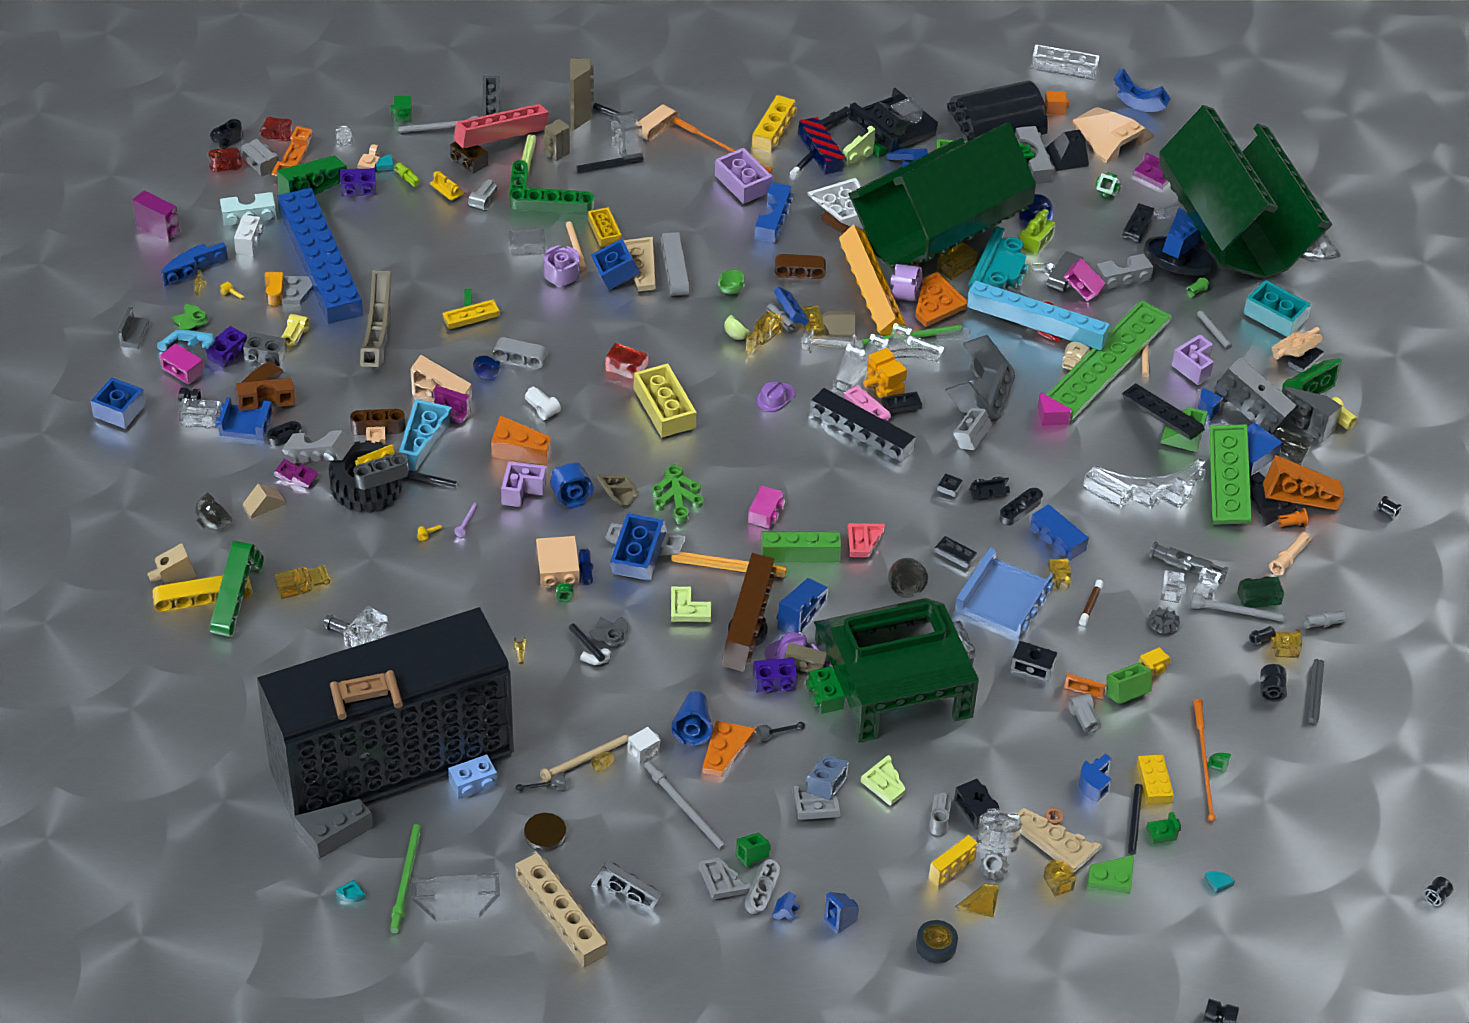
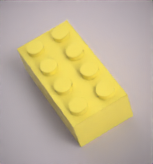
M669 364L634 373V390L661 438L696 428L697 412Z

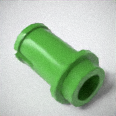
M1206 278L1197 279V282L1186 288L1188 295L1193 297L1200 291L1207 290L1209 282Z

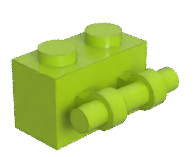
M1047 209L1039 211L1036 217L1029 221L1027 228L1019 234V239L1023 242L1022 248L1037 255L1054 236L1055 222L1047 219L1049 214Z

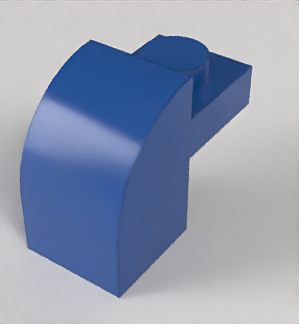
M1104 754L1100 759H1095L1092 764L1085 761L1081 769L1079 787L1082 793L1095 803H1098L1110 791L1112 779L1105 774L1110 769L1112 758L1107 754Z

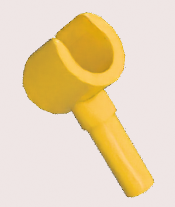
M230 282L220 285L222 288L220 292L223 295L230 292L240 299L244 298V295L233 289Z
M437 525L427 529L424 526H420L417 530L418 540L420 542L428 540L429 534L442 529V526Z

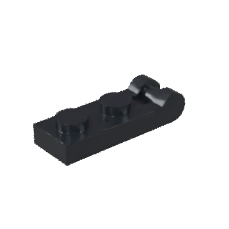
M1138 203L1124 228L1122 238H1131L1134 242L1139 243L1144 230L1154 214L1155 208Z

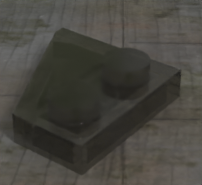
M1278 427L1274 436L1283 442L1280 452L1292 462L1302 465L1312 446L1313 439Z

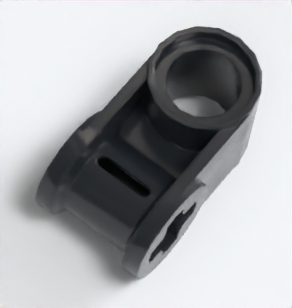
M231 119L223 125L214 128L210 133V139L213 142H217L218 146L222 149H226L230 145L242 140L243 131L240 120Z

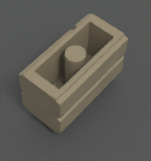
M557 119L552 124L550 123L545 126V155L554 161H558L562 156L565 157L570 154L569 125L561 119Z

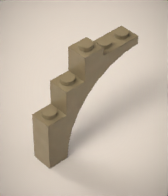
M372 270L370 310L365 340L360 350V366L380 367L384 364V348L387 344L388 325H390L391 270Z

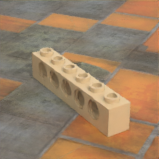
M535 853L516 863L517 879L583 967L606 956V946L608 943L605 936L598 933L593 920L585 916L582 906L579 903L576 904L570 890L563 887L560 877L556 873L553 874L548 861L545 858L542 859L538 853Z

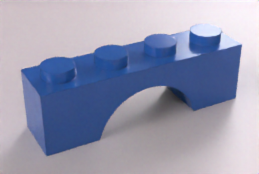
M771 182L767 193V207L771 208L773 212L759 215L755 225V240L775 243L776 238L780 237L781 225L784 226L785 214L788 215L789 203L792 204L794 194L791 193V186Z

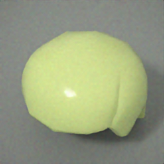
M730 315L725 320L724 328L730 338L744 340L751 334L733 315Z

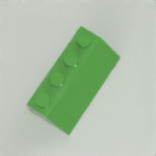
M761 531L762 555L774 558V562H840V532Z

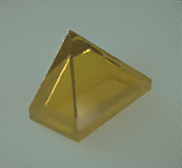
M983 884L956 905V910L994 918L999 891L998 885Z

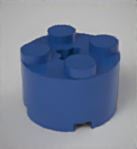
M580 463L556 467L552 471L553 475L550 485L561 505L564 504L568 508L579 507L586 503L589 495L590 497L592 496L594 486Z

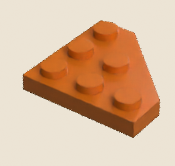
M936 272L923 278L915 317L925 327H928L969 308L967 307L968 301Z

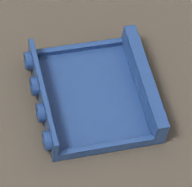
M989 548L957 596L955 611L1019 638L1023 631L1026 632L1028 630L1030 619L1036 617L1039 605L1043 606L1047 592L1051 593L1054 587V582H1052L1053 573H1050L1048 578L1044 579L996 559L997 550Z

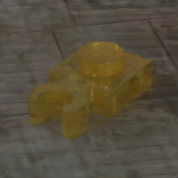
M1068 558L1049 559L1048 567L1050 573H1053V579H1056V588L1060 589L1061 583H1065L1067 588H1070L1071 569Z

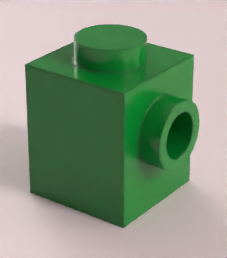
M394 96V105H391V115H394L395 122H411V96Z

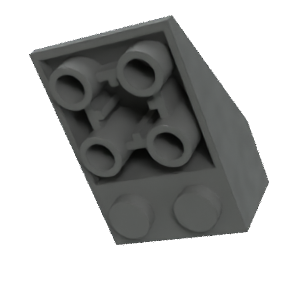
M1290 387L1284 388L1283 394L1297 405L1286 420L1320 442L1325 441L1336 431L1342 405L1328 396Z

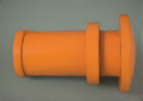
M1302 508L1301 512L1295 511L1293 514L1279 515V526L1281 528L1296 524L1301 526L1304 523V526L1307 527L1309 518L1306 509Z

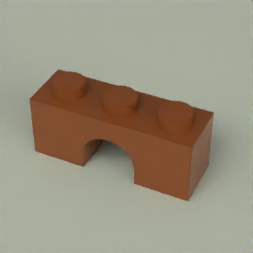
M291 378L235 383L236 401L239 411L258 409V403L263 400H271L276 403L277 407L295 405V388Z

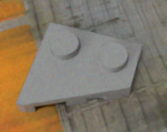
M793 786L798 820L840 817L837 796H833L831 800L800 791V787Z

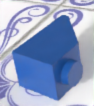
M829 892L826 894L824 920L837 933L858 920L859 907L853 899H850L844 893Z

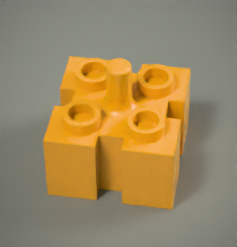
M884 348L869 354L866 380L863 381L864 386H871L881 399L886 396L905 394L903 381H906L907 369L900 361L896 362L893 353L888 348Z

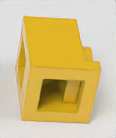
M1159 647L1140 655L1139 663L1151 670L1152 681L1153 676L1161 675L1166 671L1167 665L1171 664V659Z

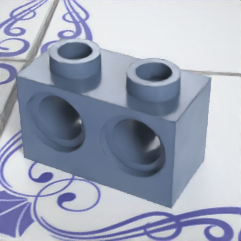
M825 755L821 761L816 763L814 770L807 775V793L831 800L847 779L848 761Z

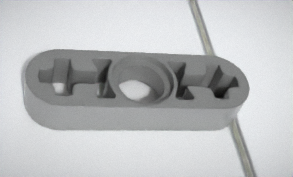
M772 859L766 860L759 866L745 899V908L751 914L756 915L766 908L780 874L778 863ZM759 882L765 884L766 892L759 888ZM757 897H760V898L757 900V902H756V905L758 906V907H756L754 900H755Z

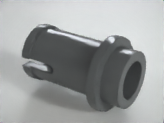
M327 615L323 622V626L327 630L332 629L343 635H346L350 629V623L335 618L334 615Z

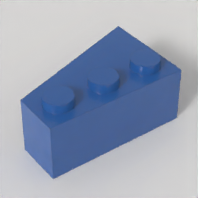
M809 578L803 581L779 602V612L776 617L778 620L777 628L786 633L797 632L802 634L827 601L828 587Z

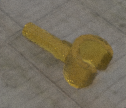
M515 637L514 649L518 652L519 664H524L523 651L526 649V639L523 637L522 642H517Z

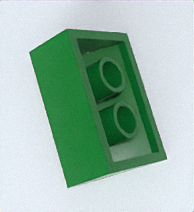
M1338 358L1325 360L1317 365L1314 364L1306 371H1302L1293 378L1287 379L1282 385V393L1285 387L1316 394H1322L1336 386L1342 360Z

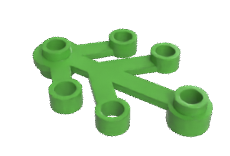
M673 464L668 466L665 470V478L652 486V495L660 497L654 501L655 510H664L665 503L674 496L676 508L673 511V518L677 523H685L689 518V510L683 506L682 496L692 501L693 507L701 508L703 506V497L695 495L701 492V484L684 476V472L679 465ZM672 482V487L663 494V489ZM680 482L690 487V489L687 490L680 486Z

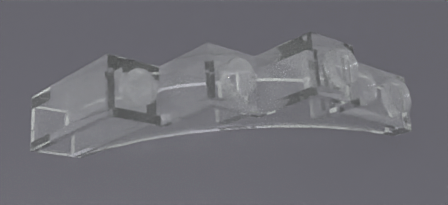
M895 323L889 340L882 336L871 334L866 350H862L857 346L847 345L832 388L841 392L850 390L861 375L868 370V355L884 348H888L895 356V359L920 358L938 363L944 347L922 340L919 337L911 336L912 329Z
M1199 458L1192 465L1179 472L1159 477L1125 476L1095 465L1085 475L1083 489L1119 509H1122L1126 504L1129 505L1132 500L1150 510L1155 504L1158 505L1161 500L1181 509L1191 501L1193 496L1191 491L1196 481L1204 477L1206 461Z

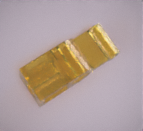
M768 310L754 324V332L747 336L746 352L752 353L757 345L767 344L781 331L782 317Z
M325 565L310 570L300 567L274 574L276 588L281 600L308 593L314 586L330 583Z

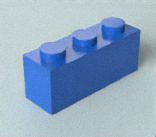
M1049 504L1032 514L1030 528L1069 561L1087 550L1089 537Z

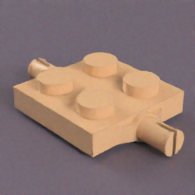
M1315 326L1310 331L1294 332L1271 347L1273 357L1278 360L1287 355L1294 357L1303 356L1306 351L1315 348L1317 344L1323 341L1322 335L1319 334L1320 328Z

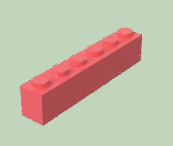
M541 104L459 121L456 122L454 141L462 148H469L475 145H483L484 143L545 130V126H547L549 111Z

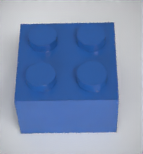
M623 239L591 255L600 276L609 290L640 274Z
M111 377L91 400L93 417L126 429L146 406L144 390Z

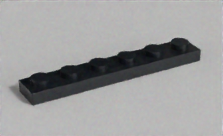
M1136 383L1122 393L1125 400L1189 440H1192L1205 430L1202 423Z

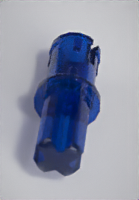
M581 549L579 552L581 584L590 585L593 583V564L591 563L590 550Z

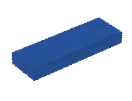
M927 148L899 149L886 155L888 160H916L928 154Z

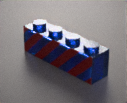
M819 118L799 120L797 134L809 152H812L813 158L823 173L830 174L843 171L846 157L842 154L837 143L834 142L831 134L827 132Z

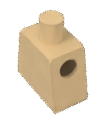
M182 543L157 556L154 560L158 569L147 573L151 584L162 579L165 585L198 579Z

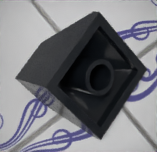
M1080 129L1063 132L1046 147V151L1050 155L1056 171L1089 166L1086 141Z

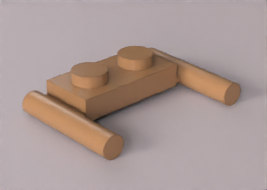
M392 670L387 671L385 674L381 673L341 681L340 683L336 681L330 683L337 716L340 720L347 717L343 700L345 703L388 695V691H390L394 707L401 708L403 706L396 677Z

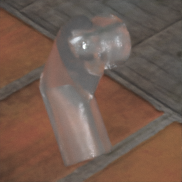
M1033 263L1032 271L1044 272L1050 275L1057 264Z

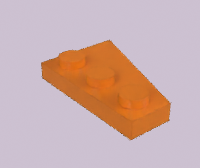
M716 721L703 763L702 773L722 777L735 761L738 753L746 747L748 740L756 734V728Z

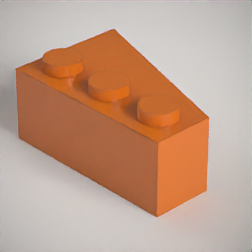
M500 415L491 441L492 457L547 466L551 455V437Z

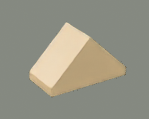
M257 484L242 505L248 515L254 518L285 505L286 501L277 489Z

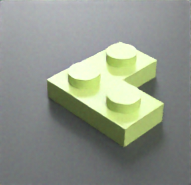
M671 586V622H711V602H691V587Z

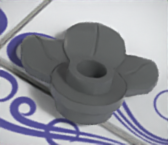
M600 617L597 629H592L589 633L597 641L605 642L609 646H619L624 641V634L628 630V625L623 617L618 618L614 623Z

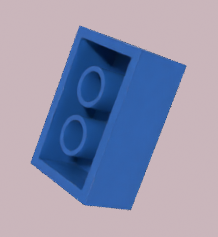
M630 513L626 514L610 560L613 574L651 580L661 551L662 542L667 533L663 519Z

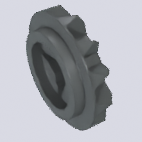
M1160 607L1157 610H1152L1148 618L1150 627L1163 634L1175 632L1180 625L1179 616L1175 614V611H1169L1168 607L1165 610ZM1163 617H1166L1167 620H1166V622L1163 624L1162 619H1163Z

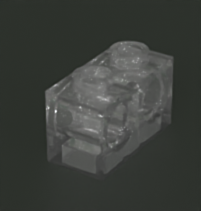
M368 606L357 615L351 624L345 627L343 632L345 645L354 647L380 639L388 630V617Z

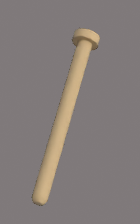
M623 735L550 770L544 768L540 770V776L543 782H550L554 775L563 773L627 743L629 736Z

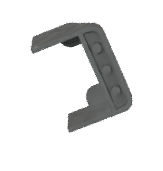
M984 335L963 343L965 349L972 356L970 370L977 377L975 384L973 385L970 381L946 388L945 392L962 413L967 414L971 408H981L987 411L990 420H994L1002 415L1015 379V372L990 337Z

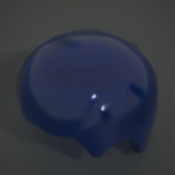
M487 355L475 357L473 362V371L478 377L485 380L495 378L501 369L500 361H495Z

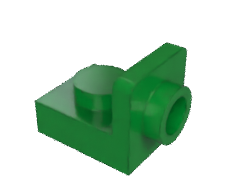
M1169 812L1168 819L1147 822L1146 828L1152 844L1177 840L1178 833L1181 831V823L1179 819H1176L1174 812Z

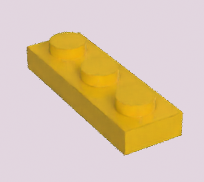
M494 299L442 314L450 330L500 316V310Z

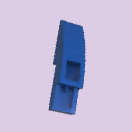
M222 242L210 247L201 244L174 258L161 270L163 285L167 286L198 275V269L227 260L225 243Z

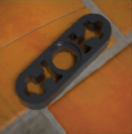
M1038 488L1026 490L1000 510V522L1005 525L1016 523L1042 503L1043 492ZM1023 504L1026 506V508L1021 509L1018 508L1016 505Z

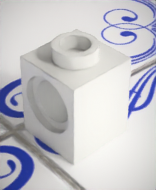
M646 727L628 738V752L641 764L660 753V737L656 732L653 733L649 727Z

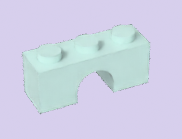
M272 192L255 194V201L248 205L239 203L237 197L220 199L224 226L240 224L243 215L260 217L261 221L276 219Z

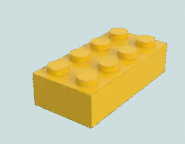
M609 207L588 211V221L600 247L609 246L621 239L622 235Z
M1163 754L1138 756L1136 765L1141 785H1143L1146 804L1172 803L1174 794Z
M969 835L959 841L931 863L929 880L939 887L941 884H945L950 877H954L958 871L963 870L969 863H973L976 859L978 843Z

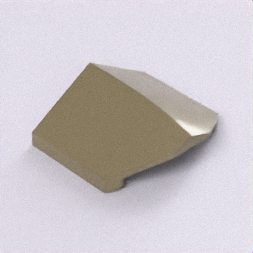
M829 310L822 314V322L828 330L830 337L855 338V310Z
M598 475L596 477L607 494L622 507L629 506L639 494L627 476Z

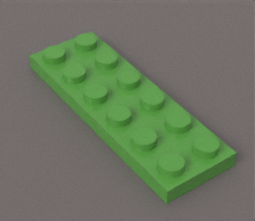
M1247 424L1209 426L1213 525L1251 524Z

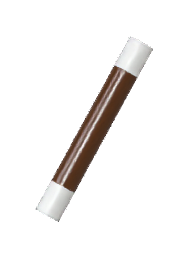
M1102 580L1096 581L1080 617L1079 624L1082 626L1086 625L1104 585Z

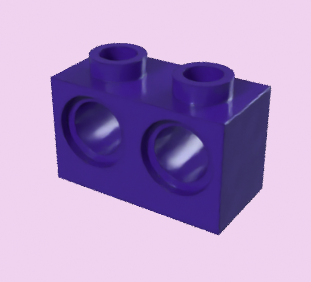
M375 168L340 170L342 196L376 195Z
M229 326L215 338V343L206 350L207 359L225 368L239 355L244 353L243 346L247 340V335Z
M794 658L754 661L753 678L756 693L796 689L797 673Z

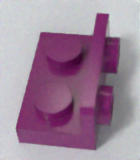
M1146 153L1143 162L1134 170L1133 175L1160 189H1163L1169 183L1163 177V172L1159 168V158Z
M438 385L433 389L434 403L452 407L450 420L463 423L471 412L470 396Z

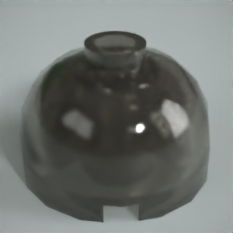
M208 492L196 504L195 512L199 517L196 521L203 529L207 526L211 530H221L233 521L226 510Z
M902 558L892 564L889 569L888 580L890 587L898 596L911 598L914 596L913 594L918 591L921 593L928 583V573L918 560Z

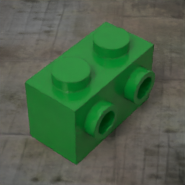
M833 667L809 671L806 687L808 692H812L813 704L815 707H818L820 714L844 709L845 695Z

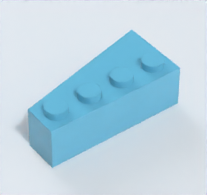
M415 399L399 453L407 456L409 470L416 471L446 429L450 423L452 407Z

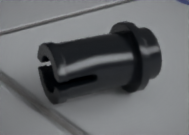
M1268 626L1259 631H1252L1249 635V640L1253 645L1259 646L1262 642L1275 638L1276 633L1274 628Z

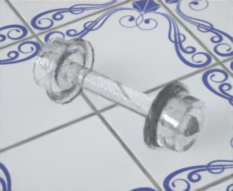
M811 330L810 332L803 331V337L799 339L802 343L801 350L809 351L811 354L813 345L851 349L850 358L861 356L862 350L866 348L862 345L863 338L856 337L855 334L852 336V342L814 338V330Z

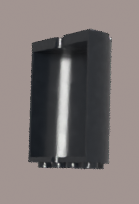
M1023 81L956 95L947 103L948 112L952 114L955 123L960 126V130L966 136L967 141L1009 122L1014 133H1016V128L1036 126L1038 133L1040 132L1041 135L1048 132L1047 114L1044 115L1042 105L1045 103L1038 87L1032 81Z

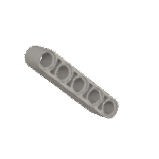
M679 232L661 233V246L670 295H689V283Z

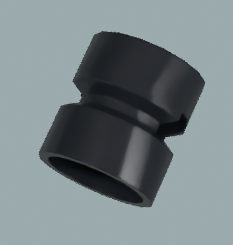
M1279 664L1264 666L1260 672L1261 697L1269 702H1279L1287 695V671Z
M1209 999L1202 1023H1236L1239 1007L1230 1004L1222 1006L1220 1001Z

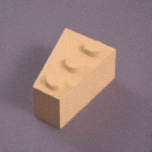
M420 355L411 367L412 395L434 402L433 389L438 385L468 395L470 399L472 398L471 383L423 355Z

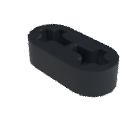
M290 421L270 429L267 432L268 443L272 446H280L287 443L292 434L302 433L301 424L297 421Z

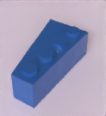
M1181 208L1176 213L1162 251L1176 258L1181 257L1203 240L1199 230L1194 227L1191 217L1186 214V210Z

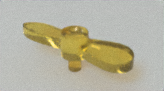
M198 270L197 279H194L196 295L200 294V286L206 284V281L201 279V270Z

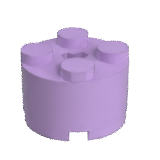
M561 245L549 248L544 256L545 278L557 287H564L566 284L579 278L578 252L569 246L561 248Z
M896 264L895 275L891 276V285L894 286L892 294L895 300L917 302L921 290L919 289L920 283L922 284V268Z

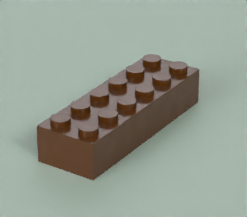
M755 553L751 554L721 661V666L744 672L746 664L750 665L757 641V638L754 637L759 635L765 613L764 608L767 606L770 595L766 593H770L774 581L772 579H774L777 568L773 567L774 558Z

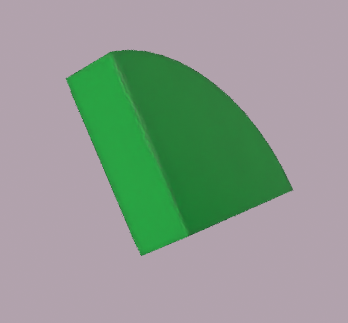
M471 289L464 290V306L466 307L472 305Z
M1215 753L1209 757L1207 765L1226 772L1231 754Z

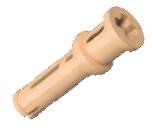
M1301 533L1286 551H1281L1277 559L1270 562L1269 568L1272 573L1278 576L1285 573L1286 568L1294 563V558L1311 542V537L1308 538L1310 536L1308 533Z

